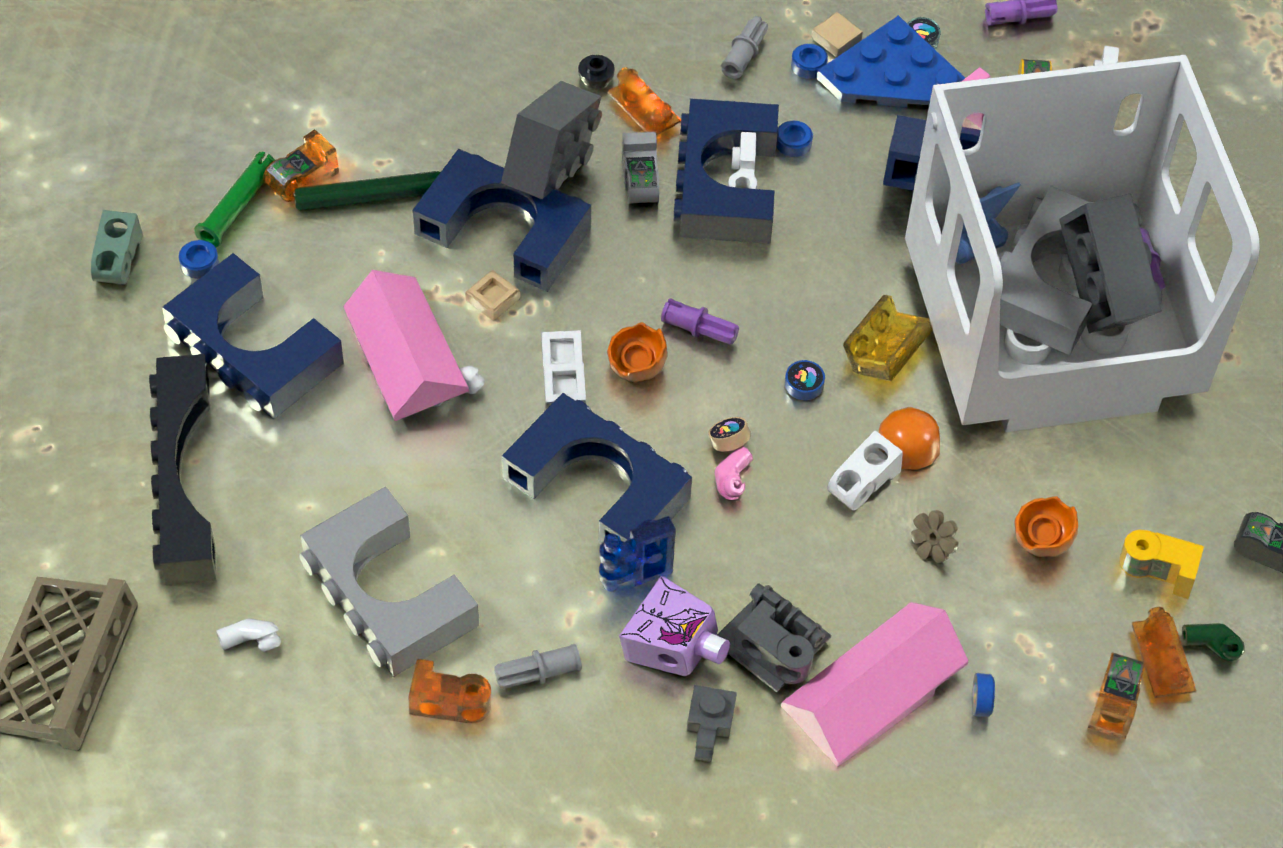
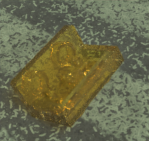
M883 295L847 337L843 347L853 373L892 381L933 329L929 318L897 312L892 296Z

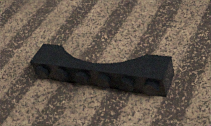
M205 354L156 358V374L149 375L151 398H157V407H150L152 431H158V440L151 441L153 465H158V474L151 475L153 499H159V509L152 510V525L154 534H160V544L153 545L155 570L162 569L166 585L217 581L216 550L211 523L195 509L185 495L180 482L182 457L187 442L198 423L210 410V381Z

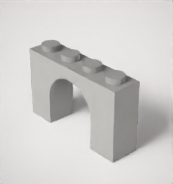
M1050 186L1043 199L1037 197L1028 215V219L1031 220L1028 226L1020 225L1013 240L1015 248L1012 253L1006 250L1000 260L1003 279L1000 299V325L1071 355L1086 327L1092 303L1049 285L1039 277L1032 264L1039 258L1050 254H1068L1059 219L1090 202Z
M386 486L300 535L303 552L299 554V558L304 568L311 576L314 574L318 575L323 582L321 587L329 602L333 606L339 603L345 611L344 619L355 636L362 634L368 642L367 650L373 661L379 667L385 665L393 677L479 626L478 604L455 575H452L419 596L401 602H386L375 599L364 592L358 585V576L368 562L410 538L408 514Z

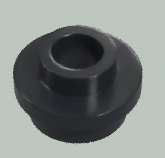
M603 55L587 56L581 60L578 66V74L583 83L593 89L607 86L615 73L613 62Z

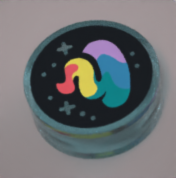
M918 17L907 23L936 49L939 44L941 30L935 21L925 17Z

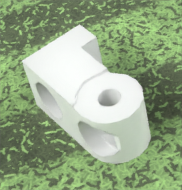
M875 430L837 469L828 483V492L851 510H857L867 501L873 491L876 492L888 479L891 481L901 472L903 451ZM879 448L883 449L887 453V456L883 454L879 450Z

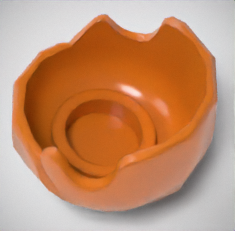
M640 322L633 327L622 328L610 340L607 355L612 370L618 376L631 382L651 380L662 371L668 357L666 340L661 329L655 330L644 322Z
M906 407L891 412L880 423L879 433L903 451L901 469H921L931 465L940 455L939 426L929 413L913 407Z
M1057 496L1046 499H1033L1021 506L1015 518L1016 539L1026 551L1037 557H1057L1068 551L1077 537V511L1074 506H1067Z

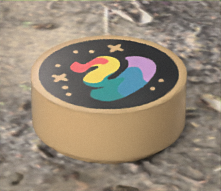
M730 417L714 424L710 428L708 435L715 450L728 452L745 445L751 437V432L744 418Z

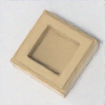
M836 12L812 29L811 38L835 57H838L862 40L863 31Z
M491 270L465 292L467 302L492 321H495L520 300V290Z

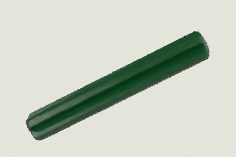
M440 171L299 187L294 189L295 206L298 210L422 196L435 181Z

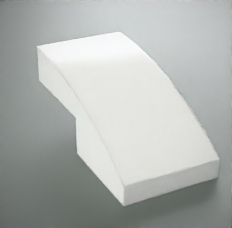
M581 330L541 332L546 404H552L562 393H565L574 400H581L586 403Z

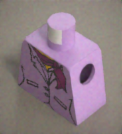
M662 576L619 635L626 661L682 676L691 674L702 657L721 664L725 660L730 648L729 640L717 636L718 627L713 608Z

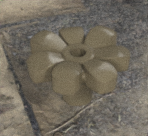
M939 510L931 511L929 516L922 513L914 518V525L918 529L911 532V537L914 543L922 544L917 549V554L923 560L933 556L934 561L941 563L949 559V554L957 551L959 543L953 538L958 530L955 521L950 520L944 523V514Z

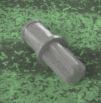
M755 16L749 20L742 33L732 40V49L721 64V70L727 77L739 79L749 61L759 53L758 45L768 30L767 22L762 21L761 17Z
M571 644L567 647L543 653L534 650L532 651V656L497 664L494 668V673L498 686L501 689H506L539 680L540 684L545 683V678L573 671H581L582 665L576 644Z

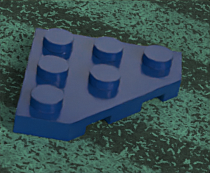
M899 15L820 68L817 73V79L841 102L856 103V99L876 100L877 105L906 108L907 103L929 105L933 85L961 82L965 79L957 69Z

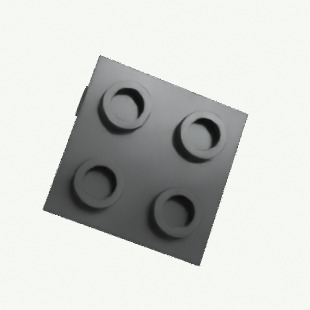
M759 583L750 592L749 596L753 600L717 636L729 640L730 648L728 654L777 692L785 682L776 678L734 647L736 628L759 603L764 600L777 609L774 621L791 635H799L806 638L812 644L814 654L832 635L824 630L820 624L815 623L802 613V610L798 607L793 606L789 600L784 599L775 592L770 585L764 587Z

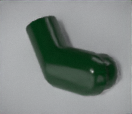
M1186 624L1182 627V641L1185 646L1206 645L1219 657L1227 661L1237 660L1245 651L1244 642L1225 624Z

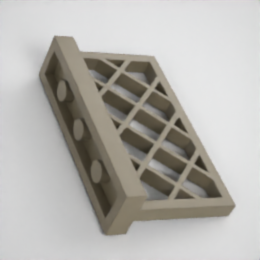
M45 577L36 578L0 662V705L13 698L18 707L17 711L0 719V733L56 740L65 749H80L138 604L125 580L109 578L107 585ZM46 591L63 594L64 600L42 612L40 604ZM90 597L101 598L97 608L82 617L80 616L75 607L76 605ZM71 609L76 620L54 632L48 621ZM44 624L50 635L27 648L24 642L28 633ZM83 629L86 634L83 643L66 653L60 642ZM56 645L62 656L39 669L33 658ZM29 661L34 672L11 684L9 677L12 670ZM68 666L71 671L68 680L51 690L45 679ZM41 682L46 694L23 706L18 694ZM52 703L55 712L49 726L34 724L29 716Z

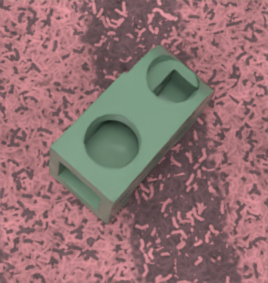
M109 210L102 211L91 259V277L93 281L122 285L127 283L130 275L131 261H133L137 246L140 247L143 237L137 214ZM113 223H124L128 228H115Z

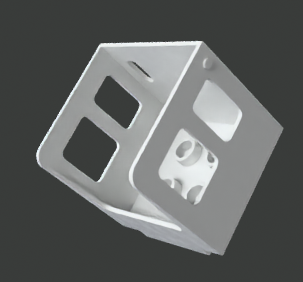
M1169 56L933 85L905 240L962 425L1002 420L1006 433L1157 412L1162 398L1208 392L1257 264L1260 243L1257 227L1187 56ZM1141 94L1133 124L1123 130H1114L1121 101L1128 95ZM974 113H983L984 118L978 143L972 148L963 150L959 139L964 119ZM1185 119L1196 147L1197 160L1182 207H1180L1170 181L1169 167ZM1019 182L1021 186L995 218L1000 226L1008 231V239L1005 245L996 249L979 199L985 197L998 186L1004 189ZM1050 186L1089 202L1131 193L1133 203L1137 204L1141 212L1142 222L1140 228L1146 229L1149 232L1153 250L1159 254L1161 259L1159 268L1165 283V288L1161 290L1162 303L1160 307L1162 312L1132 324L1090 334L1086 325L1071 355L1001 326L1000 299L1003 279L1000 260L1006 250L1011 253L1014 250L1013 240L1020 225L1028 226L1031 221L1028 219V215L1036 198L1043 199ZM1211 187L1232 238V252L1216 296L1195 243V234ZM964 224L975 259L964 264L956 263V257ZM1050 254L1039 258L1032 264L1036 273L1046 283L1079 298L1068 254Z

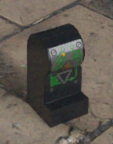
M1259 512L1246 514L1234 541L1235 550L1243 557L1283 573V523H1277L1272 517Z

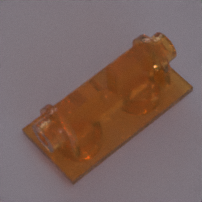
M624 67L618 72V86L608 90V94L645 132L656 131L657 136L681 123V119L671 110V106L668 103H664L638 76V72L635 69Z
M1163 607L1150 609L1148 611L1149 617L1144 621L1132 622V628L1154 698L1195 693L1196 687L1173 617H1171L1170 613L1165 612Z

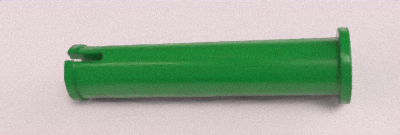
M258 152L206 220L194 227V233L199 240L208 241L216 248L221 245V237L271 175L267 169L276 160L270 154L262 162L265 152Z

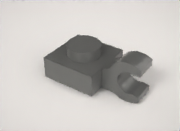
M694 685L687 721V730L698 732L694 759L712 762L716 736L729 738L737 692Z

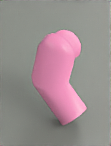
M743 446L734 450L714 471L718 493L723 498L729 500L739 498L745 491L746 486L741 481L740 472L753 461L752 454Z

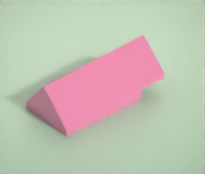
M372 270L343 307L394 421L469 392L468 385L416 277Z
M910 602L781 703V707L826 756L839 767L931 699L935 694L936 688L968 665L969 660L944 609Z

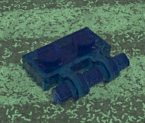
M669 516L659 520H647L640 523L635 529L630 530V539L621 542L620 537L616 534L605 536L604 542H602L599 548V558L602 562L599 566V580L605 590L615 591L620 584L630 580L637 587L661 576L673 573L676 528Z

